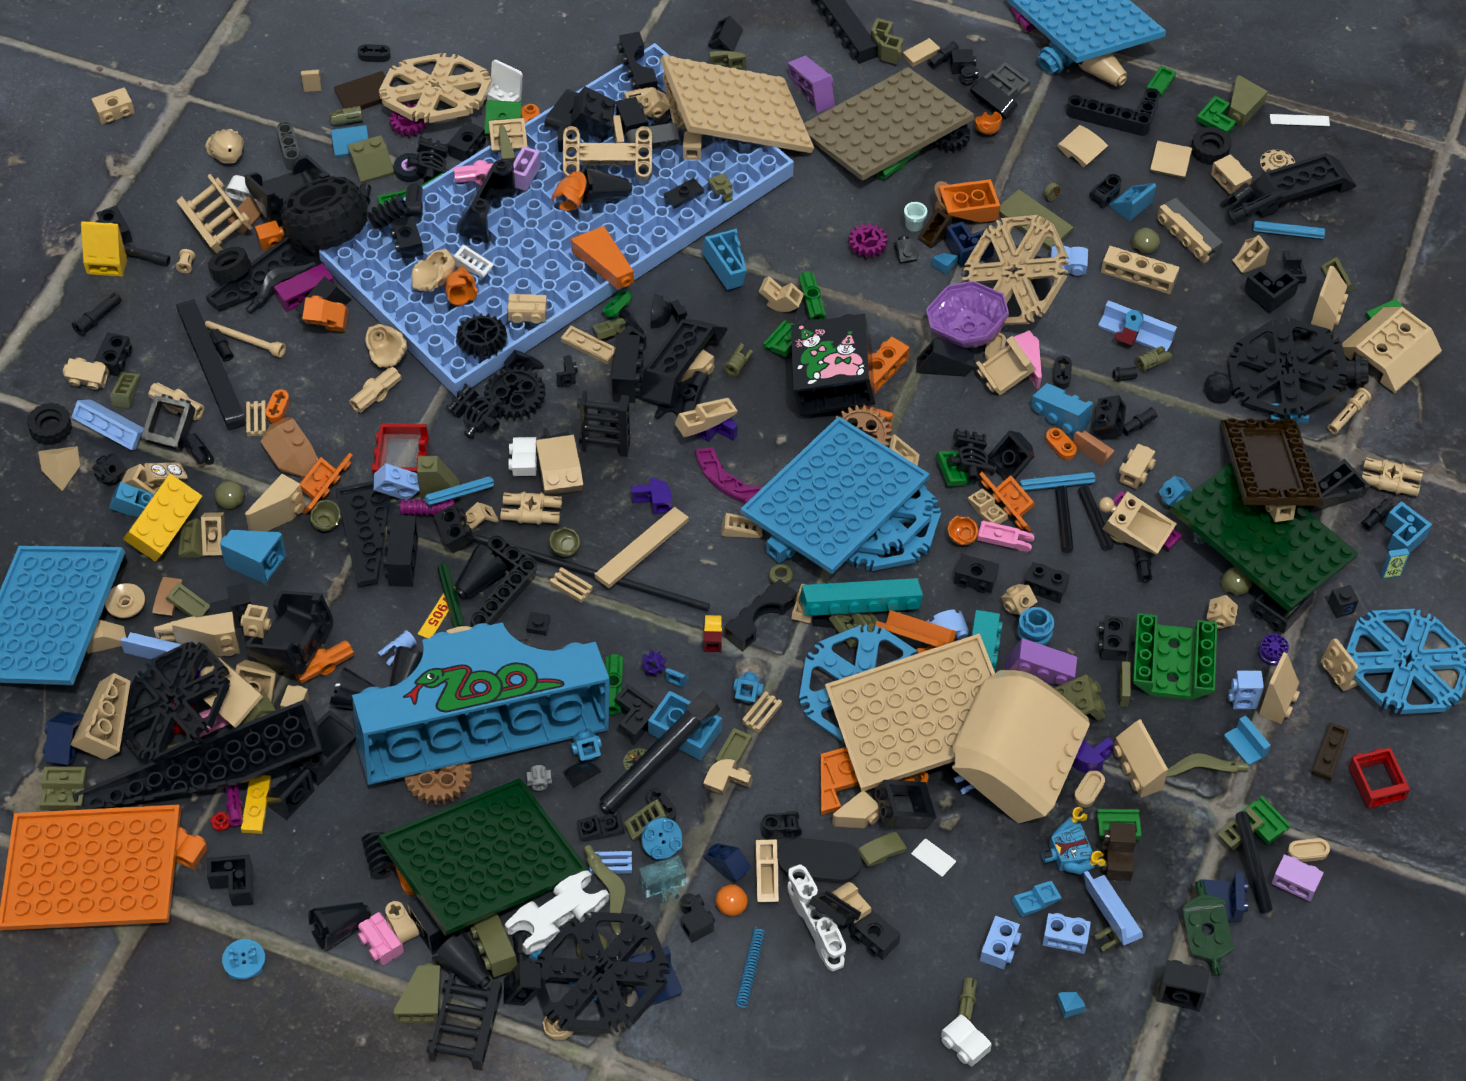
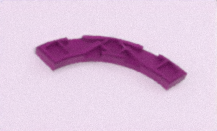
M714 447L695 449L696 459L704 476L723 494L746 504L763 488L743 484V481L728 474L718 460Z

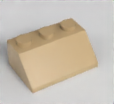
M1330 266L1311 321V324L1330 329L1331 331L1334 325L1339 324L1348 298V294H1345L1347 285L1334 266Z
M1140 719L1116 737L1113 753L1116 758L1120 759L1124 774H1128L1132 789L1135 792L1137 791L1139 797L1142 798L1163 790L1168 768Z

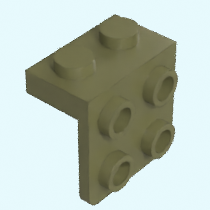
M1087 674L1054 687L1056 691L1083 714L1090 713L1098 721L1105 718L1104 710L1106 708L1103 700L1100 698L1101 687L1097 681H1094Z

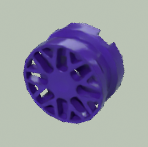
M1277 634L1265 636L1259 647V658L1262 662H1267L1268 665L1277 666L1283 652L1288 653V642L1284 637Z

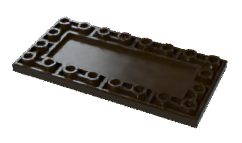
M1235 418L1221 420L1220 427L1244 505L1323 506L1324 499L1296 421L1292 419L1274 420L1270 418L1265 420H1255L1253 418L1246 420H1237Z

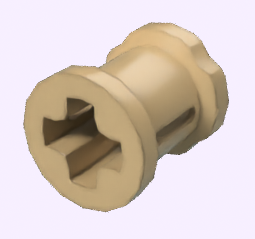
M182 249L179 252L180 259L176 263V269L181 273H190L192 271V261L196 255L189 249Z

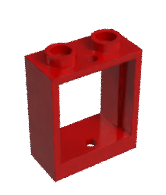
M1379 748L1373 752L1366 754L1358 753L1352 757L1349 770L1367 809L1406 800L1410 788L1391 748ZM1384 763L1394 786L1371 791L1361 769Z

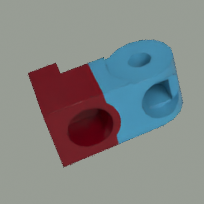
M1139 310L1127 312L1124 329L1122 332H1117L1114 339L1130 345L1135 344L1144 319L1142 312Z

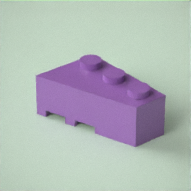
M806 55L788 62L790 79L800 92L804 91L807 94L806 100L813 102L816 113L835 106L831 74L824 71L822 67H819Z
M1022 638L1006 656L1004 670L1027 672L1037 676L1045 683L1062 685L1075 678L1077 657Z

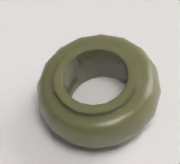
M777 564L770 569L769 579L772 583L781 579L788 585L793 579V572L787 565ZM777 573H784V574H786V576L783 577V578H780V577H777L776 574H777Z

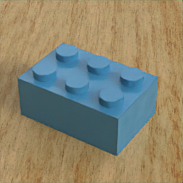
M669 691L648 720V733L659 739L687 711L686 707L691 701ZM715 715L704 727L700 726L678 749L701 761L722 731V718Z

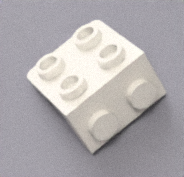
M498 60L492 61V85L485 99L521 101L522 72Z

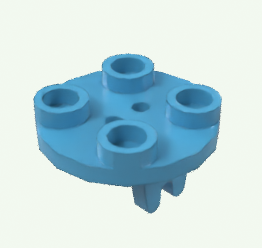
M655 818L647 823L642 831V847L647 854L655 859L669 858L682 847L681 829L670 818Z
M240 939L231 943L223 953L222 964L225 972L231 979L247 980L262 973L266 956L263 947L258 942L251 939Z

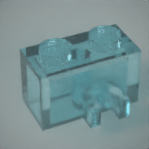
M679 855L639 868V880L646 898L662 893L663 902H667V891L673 893L675 899L679 898L677 888L686 885V871Z

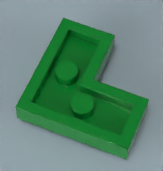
M1217 96L1212 98L1196 118L1197 122L1207 127H1217L1220 130H1224L1227 134L1236 124V121L1223 115L1229 109L1230 103Z

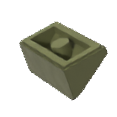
M1337 257L1321 266L1326 276L1330 266L1335 267L1347 285L1346 292L1355 289Z
M197 518L183 523L181 526L178 557L199 558L203 556L201 521Z

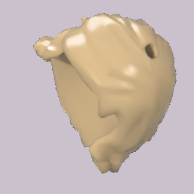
M233 129L216 131L205 143L208 154L222 163H236L242 155L244 146L243 138L238 134V131H233Z
M447 249L436 250L425 261H418L414 265L411 274L413 289L433 292L434 288L446 284L448 276L454 272L456 267L451 253Z
M383 324L368 327L365 341L371 360L380 368L393 367L399 363L407 350V341L403 338V334L393 327Z

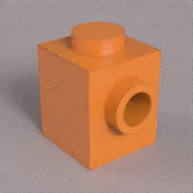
M276 220L255 226L257 239L262 251L272 248L285 237L282 226L278 227Z

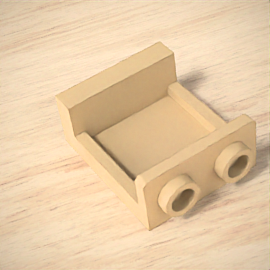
M1013 336L1006 340L1009 345L983 364L980 361L976 362L979 367L977 369L978 373L983 379L986 377L988 380L986 385L992 392L996 391L999 396L1037 370Z

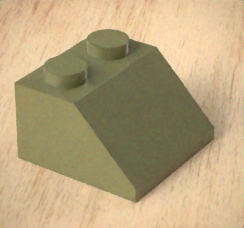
M381 135L347 145L349 160L360 184L394 174L388 149Z

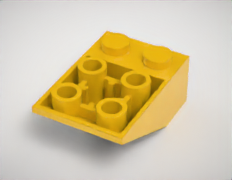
M81 221L83 263L86 273L123 277L127 257L118 224Z

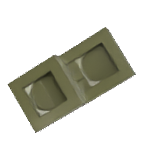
M732 51L709 52V64L739 70L746 69L745 54Z
M893 832L863 845L858 849V852L866 865L870 867L884 863L887 857L904 853L907 847L897 832Z

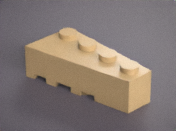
M113 673L99 682L71 742L72 746L104 760L120 751L130 680Z

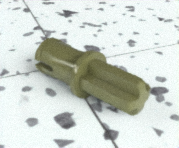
M965 978L962 995L959 996L960 1008L958 1016L963 1015L970 1020L973 1004L976 1003L975 992L978 982L976 979L973 980V978Z

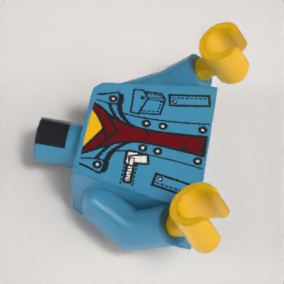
M1076 807L1073 810V817H1069L1052 834L1049 843L1050 849L1041 851L1044 863L1055 861L1058 870L1078 875L1093 869L1095 865L1100 867L1105 865V860L1099 859L1104 854L1101 851L1092 852L1081 823L1077 824L1078 821L1083 822L1087 819V814L1085 813L1078 817L1079 813L1083 811L1081 807Z

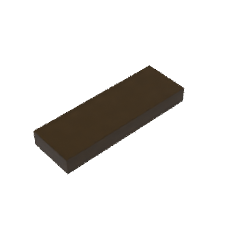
M1332 722L1329 723L1311 773L1312 775L1331 781L1349 732L1348 728Z

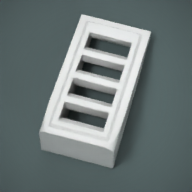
M462 245L453 256L457 267L462 266L468 272L482 278L494 266L492 262L465 245ZM482 266H486L483 271L480 269Z

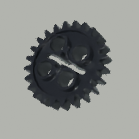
M514 366L513 370L507 367L506 372L500 369V375L494 373V379L489 378V384H485V398L491 402L495 395H497L503 402V404L500 403L495 408L498 411L499 418L505 415V419L508 420L512 416L515 421L516 417L519 416L522 420L523 415L526 414L530 417V411L536 413V407L541 408V402H545L544 396H546L542 377H538L537 372L532 374L531 369L525 371L524 366L520 370H517V366Z

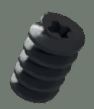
M397 194L396 200L391 197L390 203L386 200L384 201V206L378 204V209L372 207V213L368 212L367 215L371 225L375 229L381 230L383 227L392 224L393 220L406 217L408 207L402 196Z
M384 832L368 833L361 838L365 855L367 856V863L369 864L368 867L371 871L370 875L373 879L388 877L396 867L378 842L379 835Z

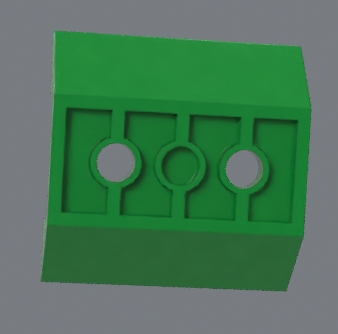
M1137 613L1133 683L1150 696L1194 700L1214 693L1217 622L1197 620L1195 629L1159 625L1157 624V615ZM1174 642L1178 644L1179 647L1172 648L1169 646V643ZM1174 676L1177 681L1171 682L1167 677Z

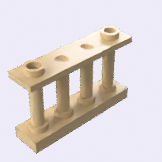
M209 174L208 178L213 183L192 201H186L181 197L177 200V203L209 246L218 253L223 250L220 246L222 241L242 224L249 230L252 229V226L248 223L250 218L245 212L241 213L224 191L223 187L225 185L218 177L215 179ZM218 190L221 193V196L200 213L194 211L196 206L213 192ZM227 201L230 205L229 208L209 224L203 223L206 216ZM235 212L239 218L221 233L213 236L211 234L214 232L213 229Z

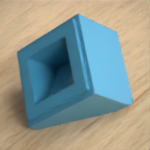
M945 253L936 255L932 258V266L947 274L957 264L958 256Z
M1061 992L1057 994L1056 1000L1064 1018L1084 1013L1086 1006L1077 992Z

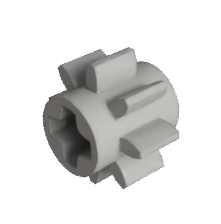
M543 765L533 766L531 772L526 773L527 785L532 786L533 790L542 791L547 789L548 784H552L551 770H546V767Z

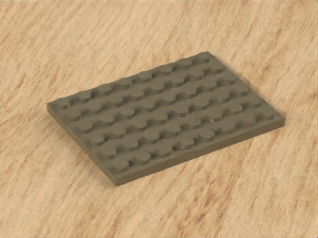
M908 67L805 122L804 125L812 143L863 181L974 120V114Z

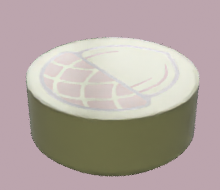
M1055 182L1050 183L1044 190V197L1049 201L1055 200L1061 193V187Z

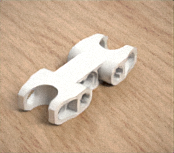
M799 864L789 868V896L797 913L803 917L814 938L815 947L827 969L832 972L843 968V955H845L846 944L836 923L826 914L817 912L815 907L809 904L812 896L817 895L816 884L804 866ZM795 872H802L805 878L804 880L800 878L794 879L793 874ZM813 916H819L820 919L816 920V919H813L812 917H813ZM830 956L833 959L839 957L840 962L835 965L831 964L828 961V957Z
M588 870L582 871L561 881L553 891L556 897L541 907H538L532 901L518 909L505 923L504 930L508 935L521 930L530 932L532 935L523 943L522 951L526 955L544 949L560 932L558 928L574 917L579 922L585 920V913L588 914L589 918H592L590 912H598L609 901L610 894L606 890H601L595 894L585 893L582 889L591 882L592 874Z

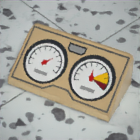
M180 462L144 464L147 483L163 482L170 473L181 481L187 479V475Z

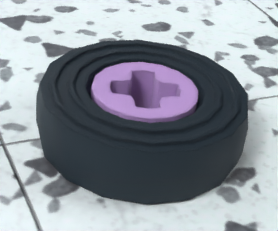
M402 154L394 162V173L397 178L405 182H414L421 179L424 174L417 173L416 166L407 168L408 157L411 156L412 159H417L418 154Z

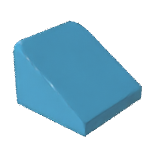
M670 668L665 670L666 682L681 688L685 687L689 679L688 675Z

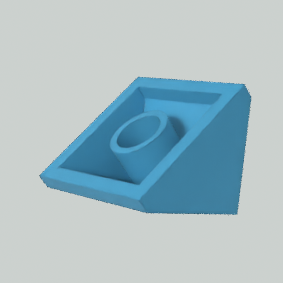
M366 125L331 129L335 158L349 156L347 145L368 139Z
M1149 183L1131 186L1110 203L1109 206L1130 222L1153 203L1156 184Z

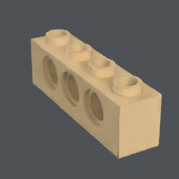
M1109 246L1101 269L1103 274L1167 294H1171L1179 272L1178 266L1113 246Z

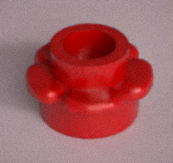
M218 812L216 815H213L211 818L212 827L219 832L226 831L230 827L229 814Z

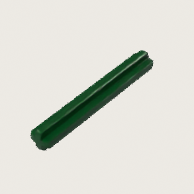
M442 563L438 565L437 569L453 627L465 626L449 565Z

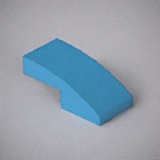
M1048 881L1035 885L1031 891L1015 895L1011 901L1022 918L1060 901L1062 897L1053 882Z

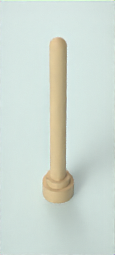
M211 321L205 322L208 329H219L222 334L267 349L275 357L281 358L285 353L286 345L281 342L270 343Z

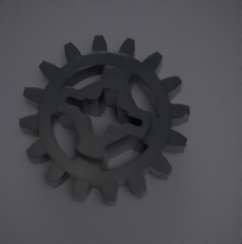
M965 124L935 141V145L940 144V149L945 147L946 151L952 149L955 152L956 148L962 150L963 146H967V143L970 141L968 125Z

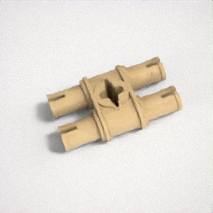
M1368 457L1365 458L1363 469L1380 473V475L1362 472L1363 479L1369 485L1377 487L1379 491L1385 490L1394 492L1396 495L1403 493L1418 497L1420 485L1404 482L1403 478L1420 483L1423 470L1406 467L1404 463L1398 464L1390 462L1388 459L1381 461Z
M525 491L521 492V494L504 492L503 505H517L521 508H501V520L518 521L520 524H559L560 512L543 511L544 507L561 509L562 496H546L543 493L535 494L526 493Z

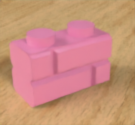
M376 913L370 919H366L358 925L359 933L357 936L363 945L367 944L370 950L368 951L374 961L378 960L381 965H385L392 961L393 958L395 959L403 954V944L381 913Z

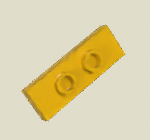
M262 775L249 781L241 826L242 833L263 834L268 805L266 796L271 787V776Z

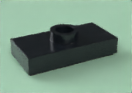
M692 178L664 193V198L675 209L702 195L704 188Z

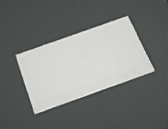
M926 838L911 853L942 877L956 863V860Z

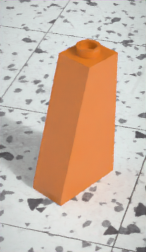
M604 226L571 238V251L617 290L634 283L633 269Z

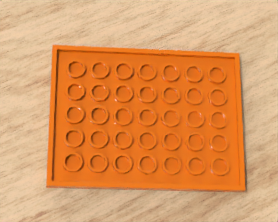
M180 805L14 813L0 905V931L169 922L181 817Z

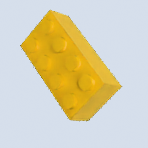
M170 473L123 540L156 562L197 505L202 495Z

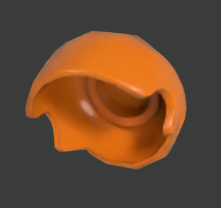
M985 112L981 117L979 116L974 120L976 130L984 135L995 134L1002 124V116L998 112H994L992 115H988Z
M955 516L949 521L947 528L951 540L961 546L974 543L979 532L977 524L970 517Z
M729 884L717 892L714 904L722 915L734 917L741 915L746 909L748 898L741 887Z

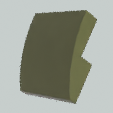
M872 612L832 614L829 618L839 633L862 625L861 633L864 632L863 627L865 625L868 626V632H873L876 621H878ZM852 618L854 619V625L849 623L845 625L844 622H850ZM856 638L845 640L850 648L858 646L859 641Z
M44 767L41 781L40 810H76L75 806L82 807L84 795H79L78 802H74L72 794L85 789L86 767Z

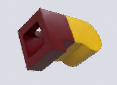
M705 615L703 652H721L722 615ZM708 644H718V645L715 646V647H711V646H709Z

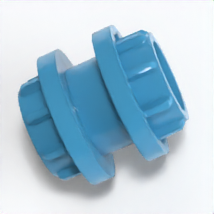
M1052 41L1049 43V47H1043L1040 50V56H1038L1041 68L1048 74H1059L1063 71L1064 66H1069L1073 63V60Z
M1041 607L1026 609L1019 618L1017 629L1019 639L1024 638L1041 645H1046L1052 638L1054 618L1050 612Z

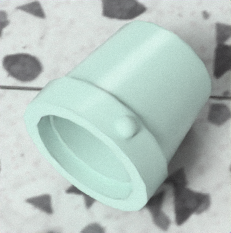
M911 202L905 206L904 217L908 230L917 232L923 228L927 217V208L924 204Z

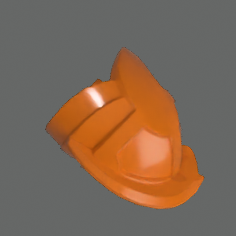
M572 171L568 177L558 183L551 200L554 201V198L561 197V195L569 199L561 203L559 207L561 210L572 211L580 208L587 184L585 175L582 172Z
M460 266L447 278L446 294L448 300L452 304L459 306L476 298L478 289L475 287V280L467 272V269Z

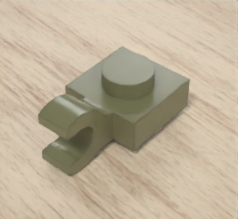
M725 173L708 179V184L715 195L721 194L725 202L733 200L731 196L733 194L732 184Z
M619 318L614 322L608 320L593 325L592 328L599 340L608 339L616 335V332L620 334L626 328H620V326L626 322L623 318Z

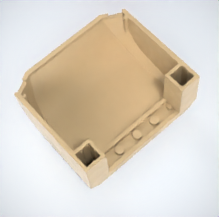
M999 670L982 682L953 744L955 765L952 766V769L1017 823L1045 817L1057 801L1090 725L1089 719L1058 691L1037 676L1017 670Z

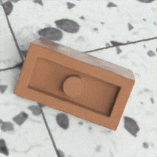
M1084 430L1082 433L1079 431L1075 432L1073 443L1076 445L1077 450L1102 467L1114 456L1115 450Z

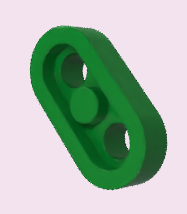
M624 289L617 293L602 308L605 317H616L619 315L620 310L631 302L633 295L629 289Z

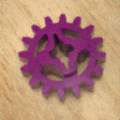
M407 103V107L413 108L416 106V104L410 106V104ZM397 112L390 113L391 129L395 130L396 134L401 132L402 137L405 134H408V137H411V134L417 136L418 131L423 133V128H427L424 118H420L418 122H415V117L411 121Z
M862 223L860 228L855 226V229L850 231L848 238L849 248H853V253L858 252L859 257L863 254L865 258H868V255L875 258L876 253L881 255L882 251L886 250L888 243L887 233H883V228L877 229V224L872 227L871 223H868V226Z

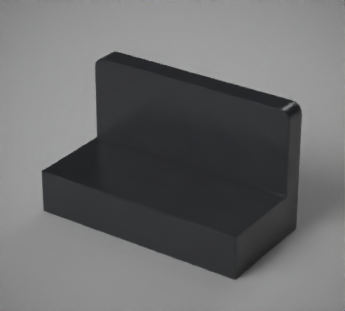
M729 15L718 21L708 46L714 49L722 45L727 51L734 52L743 28Z

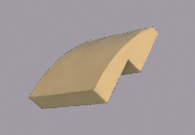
M524 118L489 121L492 152L500 151V125H504L513 150L522 149L523 146L527 147Z
M1081 125L1057 145L1068 158L1073 156L1083 168L1108 146L1099 136Z
M1157 141L1150 172L1185 179L1192 148Z

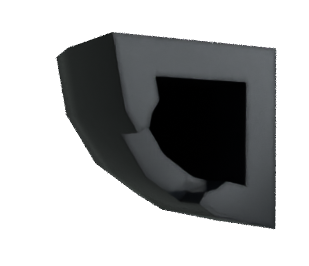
M654 294L651 329L666 325L672 315L671 302L668 303L663 300L661 295Z
M579 762L563 770V775L572 787L575 788L599 774L601 770L591 762Z

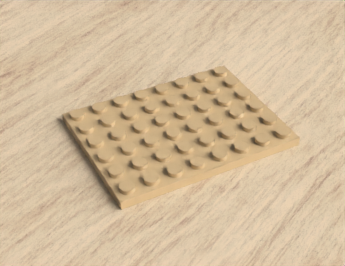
M663 55L661 57V65L688 132L812 153L814 146L784 78L692 61L690 59H681L674 56Z
M980 633L825 684L862 792L877 787L883 780H899L955 761L953 744L982 682L995 674Z

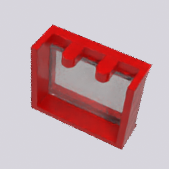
M381 424L380 431L376 433L378 447L374 448L376 461L372 463V473L377 472L386 463L417 473L418 456H427L429 442L427 425Z

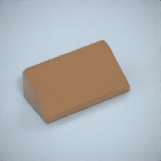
M250 196L238 207L241 213L245 212L250 218L248 223L251 226L262 215L255 200ZM235 212L228 218L229 225L239 218ZM244 224L236 229V231L242 234L249 230Z

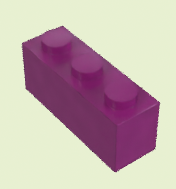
M322 263L274 286L276 299L287 313L297 308L324 276L333 284L334 278Z

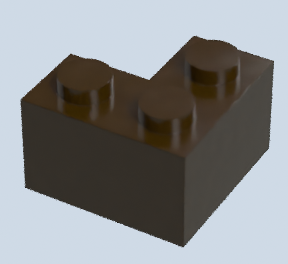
M1110 823L1109 829L1105 830L1101 846V852L1105 853V865L1101 869L1102 872H1105L1107 880L1131 882L1133 875V851L1136 844V824Z

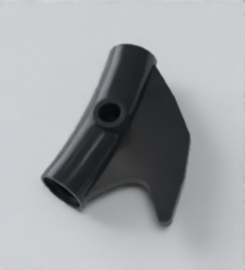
M695 371L692 377L678 384L680 396L671 407L659 404L655 418L659 419L668 411H675L679 414L695 410L696 405L700 404L709 377L703 372Z

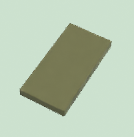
M1017 190L1000 205L999 216L1002 218L1039 215L1045 218V221L1052 222L1061 241L1074 230L1073 226L1021 190ZM1030 225L1015 227L1026 234ZM1051 237L1046 238L1042 244L1049 251H1051L1052 246H1055Z

